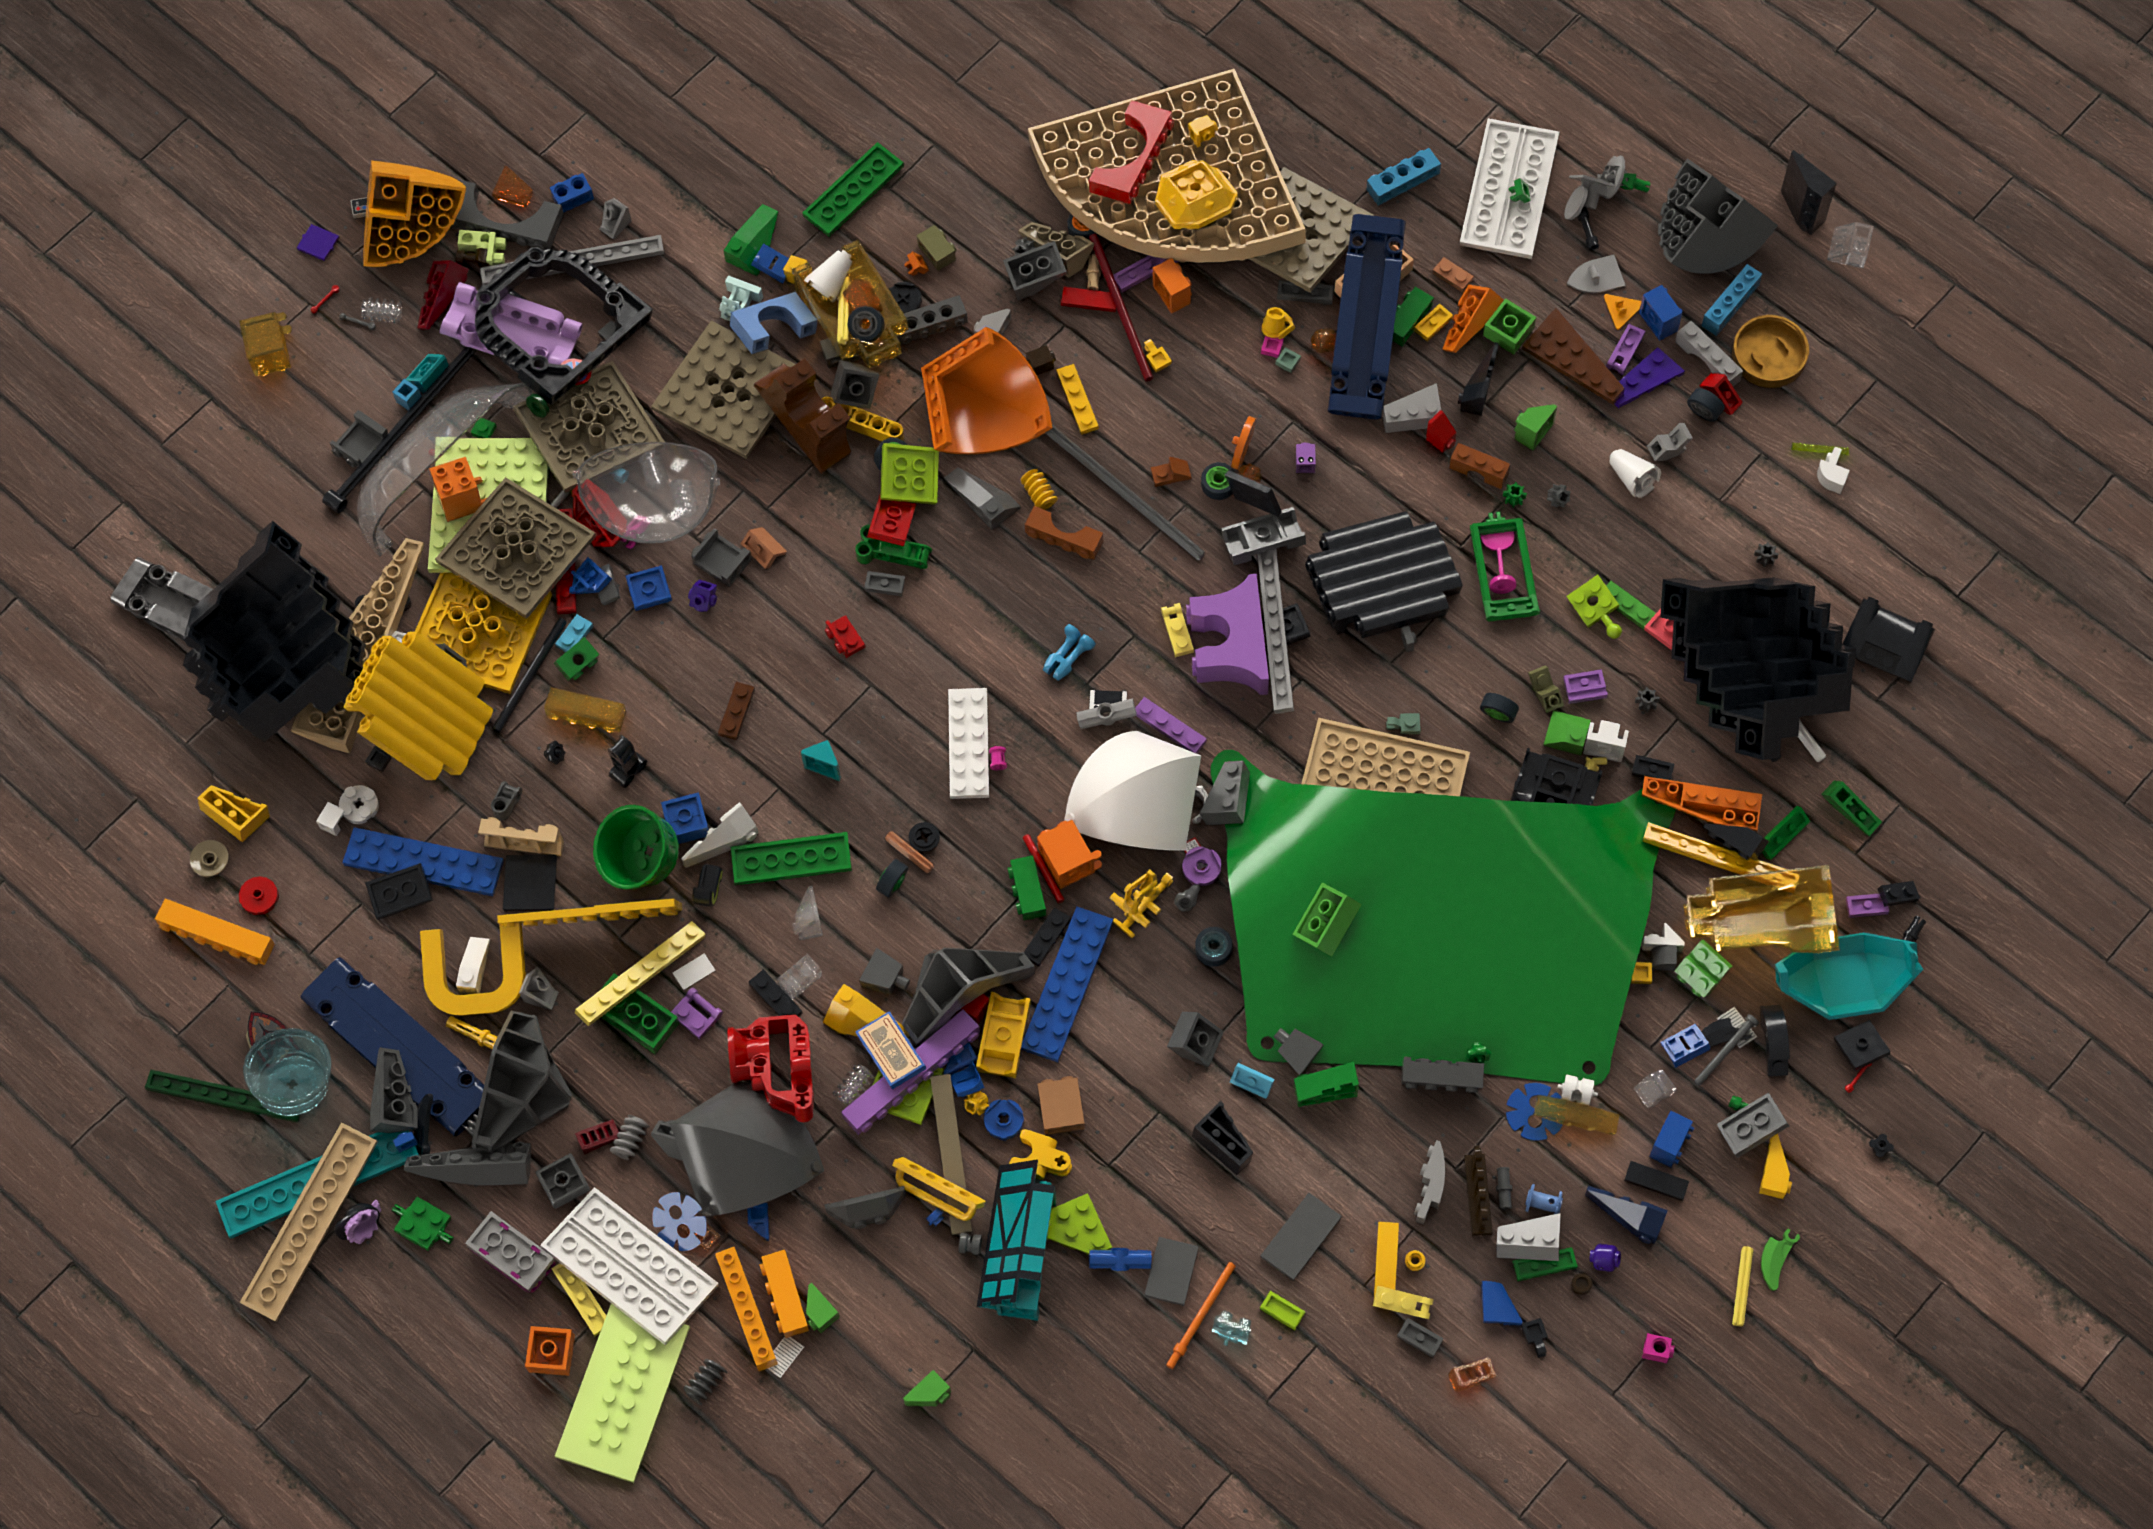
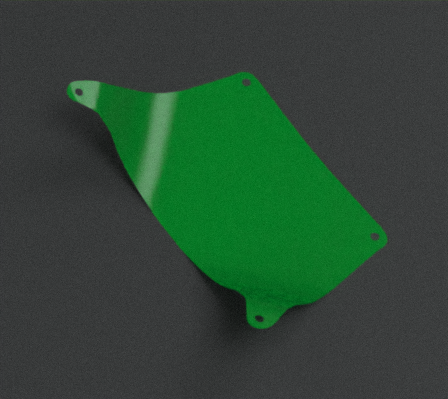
M1224 750L1217 754L1211 764L1213 785L1224 762L1244 761L1250 771L1244 823L1225 824L1227 834L1228 881L1239 951L1247 1027V1046L1255 1058L1270 1062H1287L1278 1052L1282 1044L1274 1038L1278 1030L1282 1028L1289 1035L1294 1029H1297L1324 1045L1311 1063L1347 1064L1354 1062L1357 1065L1402 1066L1404 1057H1411V1061L1424 1058L1431 1060V1062L1436 1060L1452 1061V1063L1470 1062L1466 1059L1468 1050L1472 1048L1474 1043L1479 1042L1492 1052L1490 1059L1482 1063L1484 1064V1074L1564 1083L1566 1075L1578 1077L1580 1081L1583 1078L1594 1080V1086L1605 1080L1610 1071L1618 1028L1651 905L1653 869L1659 847L1642 842L1648 822L1668 829L1676 809L1664 804H1657L1654 800L1642 796L1643 788L1620 802L1591 806L1291 784L1268 777L1235 750ZM1321 883L1338 890L1362 904L1332 957L1292 935ZM1266 1036L1274 1040V1045L1271 1049H1264L1261 1046V1040ZM1586 1061H1591L1595 1064L1596 1069L1592 1074H1586L1582 1069Z

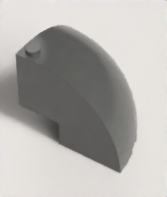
M1687 158L1675 176V179H1677L1673 188L1668 189L1667 203H1663L1661 208L1662 222L1658 224V235L1661 236L1659 244L1664 250L1663 254L1666 259L1678 268L1693 273H1715L1730 269L1752 256L1769 236L1774 233L1778 225L1744 198Z

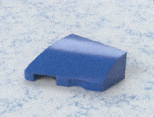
M1482 1281L1483 1323L1521 1325L1522 1319L1504 1286L1498 1282Z

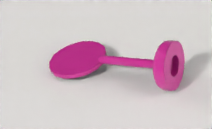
M1513 531L1486 534L1480 537L1482 544L1486 548L1497 551L1499 575L1490 581V590L1497 594L1512 592L1517 586L1514 577L1504 574L1502 551L1511 547L1514 542L1515 534Z

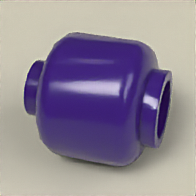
M1597 1244L1595 1249L1590 1251V1262H1593L1596 1270L1613 1272L1616 1267L1619 1268L1621 1252L1614 1245Z

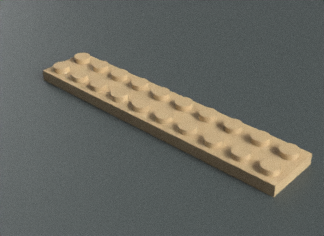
M341 1122L242 1297L241 1304L275 1322L278 1321L377 1145V1140Z

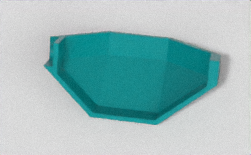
M1870 933L1812 940L1775 964L1776 983L1780 990L1828 1020L1884 1012L1923 971V967L1918 962L1916 942Z

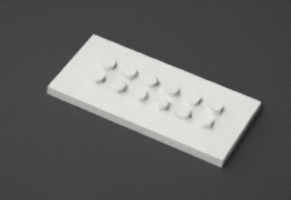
M1488 118L1460 238V246L1532 259L1559 137L1558 131ZM1519 178L1529 186L1531 201L1525 204L1521 200L1513 202L1510 199L1515 193H1511L1509 188L1515 186L1514 180Z
M595 1187L540 1245L556 1261L664 1345L670 1341L719 1286L717 1281Z

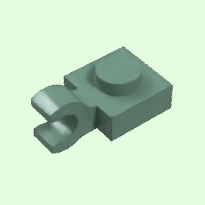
M1419 713L1400 714L1399 719L1387 717L1386 729H1400V734H1420Z

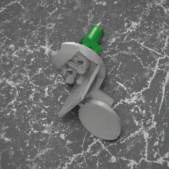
M1622 155L1618 157L1613 156L1605 166L1603 174H1597V179L1587 175H1569V178L1581 181V186L1574 190L1567 202L1564 212L1565 219L1573 220L1581 213L1583 207L1596 210L1600 196L1609 199L1614 196L1619 188L1624 190L1636 189L1647 193L1650 188L1645 186H1650V182L1638 179L1636 177L1637 174L1627 173L1625 170V160Z

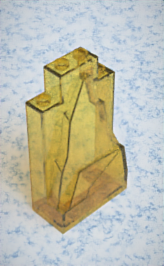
M856 240L842 247V250H845L852 256L850 260L853 261L846 276L850 278L849 316L852 311L863 306L872 307L879 311L884 318L885 326L883 333L875 341L862 342L859 338L855 339L849 332L847 344H839L837 341L839 294L833 303L830 301L831 296L827 298L810 286V280L808 283L804 281L812 273V267L809 262L792 269L797 294L806 306H810L841 360L859 353L869 369L902 354L900 342L896 335L907 331L908 323L907 318L859 240ZM866 319L863 321L862 327L863 329H868L870 321Z
M1829 865L1709 878L1710 886L1706 887L1707 894L1686 896L1687 904H1683L1684 914L1689 918L1685 919L1686 931H1690L1691 939L1711 936V942L1716 943L1717 951L1766 945H1777L1788 948L1791 952L1798 953L1840 951Z

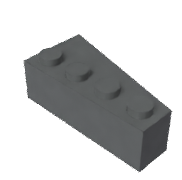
M1404 1057L1402 1060L1401 1084L1405 1085V1088L1408 1089L1426 1086V1090H1438V1087H1446V1091H1458V1088H1465L1466 1092L1478 1093V1089L1482 1090L1484 1064L1470 1062L1452 1063V1061L1447 1060L1431 1062V1060L1424 1058L1411 1061V1057Z

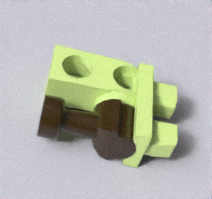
M459 230L457 243L459 250L456 252L457 264L463 265L465 261L474 262L480 268L504 264V253H496V251L506 250V238L497 237L496 232ZM467 251H474V252H475V253H471V254H465V253H467Z

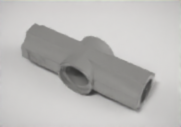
M1133 698L1112 704L1106 702L1096 708L1076 712L1080 729L1101 724L1108 726L1117 720L1137 716ZM1105 712H1111L1109 716H1103Z

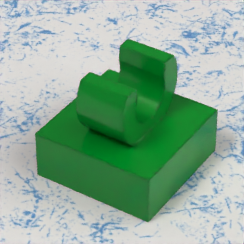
M1521 178L1514 180L1515 186L1510 187L1509 191L1515 193V195L1511 196L1510 199L1513 202L1521 200L1524 204L1530 202L1528 184Z

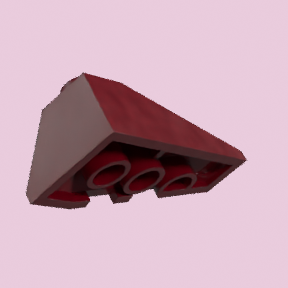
M451 260L433 261L426 283L429 284L428 292L424 293L423 298L426 299V303L421 308L418 329H430L454 298L458 283H465L467 281L468 268Z

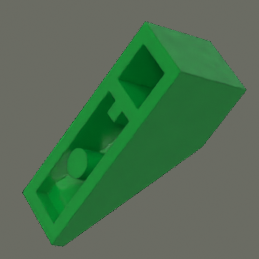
M1834 780L1821 794L1838 812L1867 836H1870L1882 823L1843 781Z

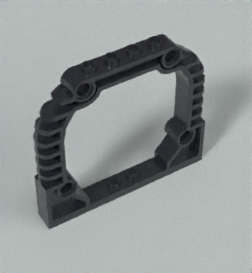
M532 247L524 254H519L512 264H507L499 275L495 274L487 285L484 284L479 288L475 300V330L479 340L485 347L493 352L496 357H499L503 363L510 366L513 371L518 373V379L535 393L542 396L547 403L553 405L651 320L653 309L620 282L618 284L614 283L604 272L598 270L594 264L592 265L588 259L581 257L579 254L571 253L564 249L560 251H553V249L543 251L538 247ZM555 270L565 272L576 278L604 302V312L614 318L615 333L606 341H601L593 352H588L584 360L573 369L568 365L550 364L547 358L542 355L531 356L501 332L493 320L498 313L500 300L529 276L541 277L548 271Z

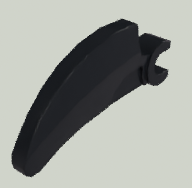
M1725 1018L1709 1024L1701 1032L1711 1048L1728 1042L1740 1028L1733 1027L1731 1019ZM1745 1035L1742 1040H1749L1752 1035Z
M426 1094L417 1108L418 1128L414 1130V1136L418 1140L417 1152L421 1155L430 1154L428 1133L433 1102L432 1094Z

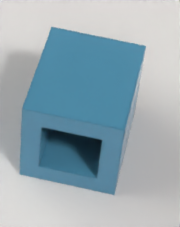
M403 379L392 392L396 403L408 411L421 397L419 388L406 379Z

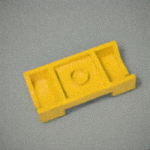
M991 992L976 1064L978 1072L1016 1078L1025 1026L1031 1005L1030 998L1016 1000L1004 998L995 992Z

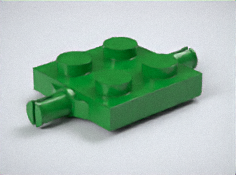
M416 1197L407 1209L400 1207L398 1204H395L392 1208V1212L401 1216L394 1231L423 1249L429 1251L439 1239L449 1245L453 1241L454 1237L445 1233V1228L452 1219L451 1216L423 1199Z

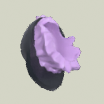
M375 1200L372 1204L360 1203L350 1207L346 1211L345 1217L335 1225L334 1231L337 1237L341 1240H349L350 1243L355 1242L356 1244H362L366 1238L370 1239L373 1236V1231L378 1230L377 1222L381 1212L378 1201Z

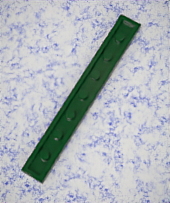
M150 1070L145 1089L148 1091L296 1123L299 1122L304 1103L300 1101L156 1070Z

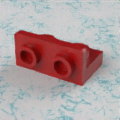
M846 615L832 623L829 620L825 622L826 635L829 639L833 638L836 650L839 654L843 653L845 658L866 647Z

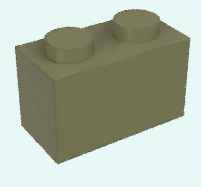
M935 225L916 236L917 245L937 271L956 260L955 252L957 250L952 242L949 243L946 240L945 233Z

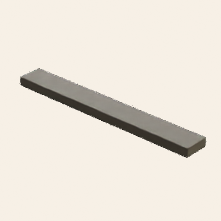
M951 1075L932 1076L930 1078L944 1179L966 1190ZM947 1195V1203L964 1213L968 1211L969 1207ZM949 1214L952 1236L960 1235L961 1232L972 1233L971 1220L963 1221Z

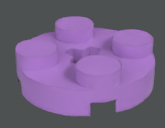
M1201 846L1195 847L1185 855L1182 864L1183 874L1192 885H1210L1220 876L1221 859L1212 849L1209 850ZM1199 862L1207 865L1205 870L1197 869Z

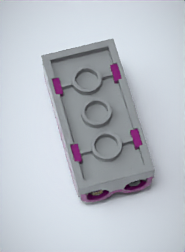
M492 1211L465 1243L470 1251L526 1292H535L541 1285L544 1277L551 1273V1268L555 1267L556 1264L553 1256Z

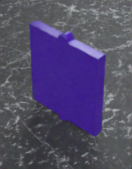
M311 224L307 232L302 235L303 238L298 244L297 250L325 261L330 252L334 250V246L340 237Z

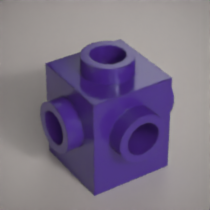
M698 580L689 591V606L694 607L695 610L700 612H707L712 606L714 607L717 601V596L715 595L717 585Z

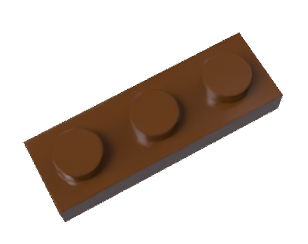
M739 682L735 683L718 731L719 736L733 740L738 739L755 691L754 686Z

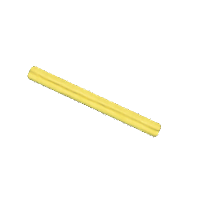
M849 277L845 278L838 298L837 341L843 345H846L849 340L847 325L850 299Z

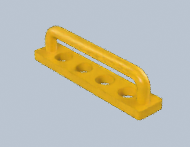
M905 1157L895 1159L892 1166L897 1168L895 1179L899 1187L904 1186V1189L909 1193L960 1220L968 1221L972 1219L976 1210L985 1205L986 1201ZM904 1173L969 1207L968 1211L964 1213L906 1182L903 1178Z

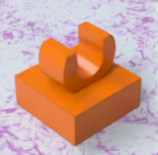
M913 251L907 255L909 261L904 266L907 268L912 266L908 274L914 276L918 272L925 274L929 271L921 255Z

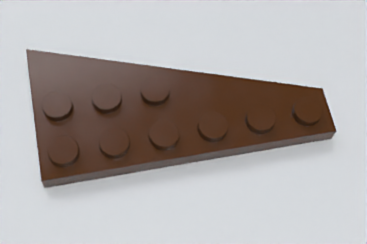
M1557 308L1550 313L1522 345V350L1612 405L1624 393L1625 388Z

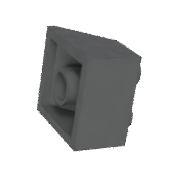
M839 360L830 394L834 403L870 409L879 373L858 363Z
M1182 1012L1167 1047L1180 1057L1209 1067L1224 1031L1198 1012Z

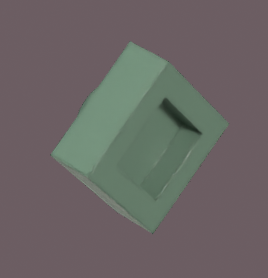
M1285 347L1277 358L1275 365L1292 373L1301 360V355Z

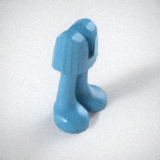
M1071 624L1064 628L1066 634L1064 644L1056 653L1049 655L1043 667V671L1047 674H1051L1057 667L1053 674V678L1057 681H1060L1072 671L1071 665L1083 652L1092 650L1096 645L1094 640L1088 635L1083 634L1081 637L1079 630ZM1078 642L1076 648L1071 652V654L1066 659H1064V656L1067 654L1070 648Z

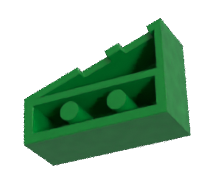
M1354 1062L1311 1074L1298 1075L1297 1078H1294L1293 1083L1298 1107L1357 1097L1359 1088Z

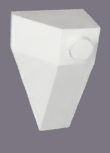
M740 802L720 818L722 823L717 828H710L707 831L708 834L704 841H698L681 858L685 868L730 851L731 846L744 845L756 838L758 834L757 826Z

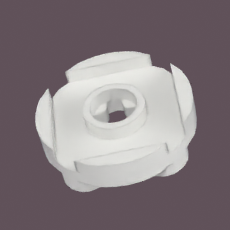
M362 785L350 786L345 789L340 797L339 807L344 809L345 813L343 816L348 822L363 824L377 814L379 801L375 792L369 787ZM361 801L364 805L357 809L354 804Z

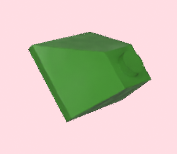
M1553 710L1543 746L1581 756L1591 720Z

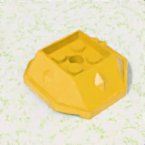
M1191 160L1161 175L1155 205L1174 229H1200L1230 214L1237 201L1238 193L1219 168L1210 166L1203 160Z

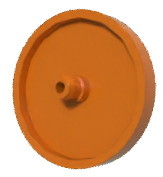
M1248 416L1240 437L1234 436L1232 443L1237 444L1231 468L1240 469L1249 448L1257 418Z

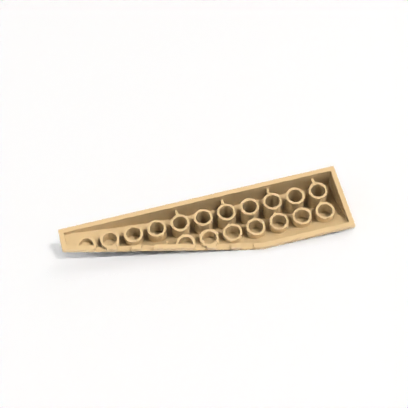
M405 538L393 555L390 564L383 569L378 581L373 583L368 595L364 596L349 617L353 621L351 633L366 644L362 666L369 658L372 646L382 636H392L397 631L418 567L424 542ZM342 701L326 714L315 708L312 703H309L297 714L291 732L331 749L350 753L358 734L360 721L365 715L360 711H347L343 708L345 704Z

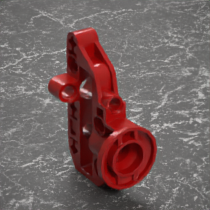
M797 1015L760 1017L747 1028L735 1029L734 1027H728L727 1037L731 1082L738 1083L742 1080H751L752 1090H763L770 1107L795 1116L799 1122L805 1123L813 1118L814 1092L810 1039L807 1025ZM789 1033L791 1090L775 1091L772 1089L770 1034Z

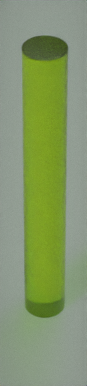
M1792 442L1791 450L1832 453L1836 446ZM1837 447L1842 449L1841 455H1849V448Z

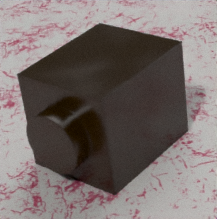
M1047 345L1026 353V359L1036 375L1054 369L1056 357L1052 350L1049 351Z

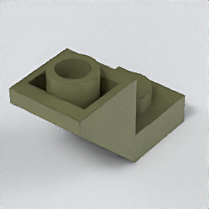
M1546 665L1528 672L1533 690L1546 713L1564 706L1560 690L1553 684L1549 668Z

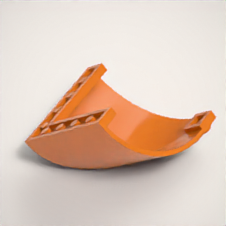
M988 327L983 328L921 367L934 450L967 455L997 452L1025 444L1053 428L1047 398L1033 368L1009 340Z

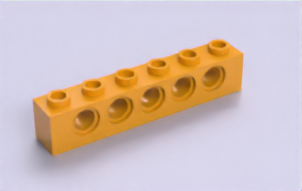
M735 1247L716 1253V1258L758 1371L760 1372L778 1365Z

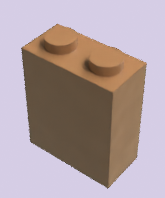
M1066 1076L1061 1078V1080L1053 1081L1052 1079H1046L1038 1083L1045 1135L1084 1130L1085 1125L1078 1078Z

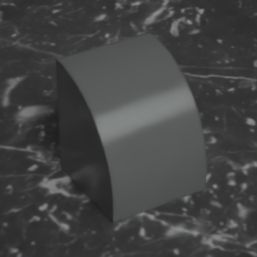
M1662 945L1651 949L1650 963H1652V970L1674 971L1677 965V945Z

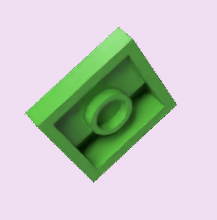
M1701 940L1692 952L1683 959L1675 969V972L1678 974V980L1682 983H1688L1696 996L1705 998L1711 994L1732 968V965L1705 940Z

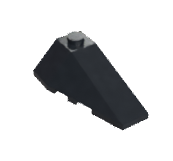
M1494 343L1466 384L1464 393L1459 394L1458 404H1461V412L1482 416L1499 343Z

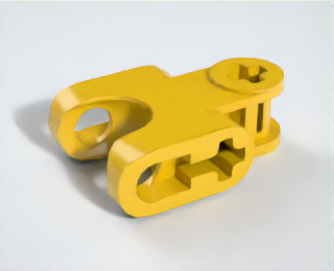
M1026 1129L1021 1131L1020 1140L1023 1144L1032 1148V1153L1027 1158L1013 1157L1009 1164L1038 1159L1036 1179L1044 1180L1046 1172L1062 1177L1071 1172L1070 1156L1066 1152L1055 1149L1058 1143L1055 1139ZM1062 1161H1064L1065 1164H1062L1061 1167H1059L1058 1164H1061Z

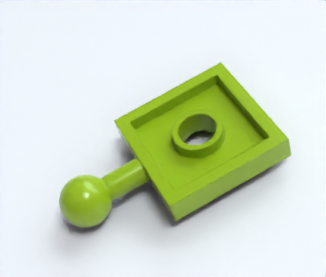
M1596 575L1566 596L1588 628L1602 620L1607 627L1606 633L1610 638L1617 639L1621 636V627L1618 624H1613L1608 616L1620 605L1599 575ZM1591 597L1598 598V603L1594 606L1588 604Z

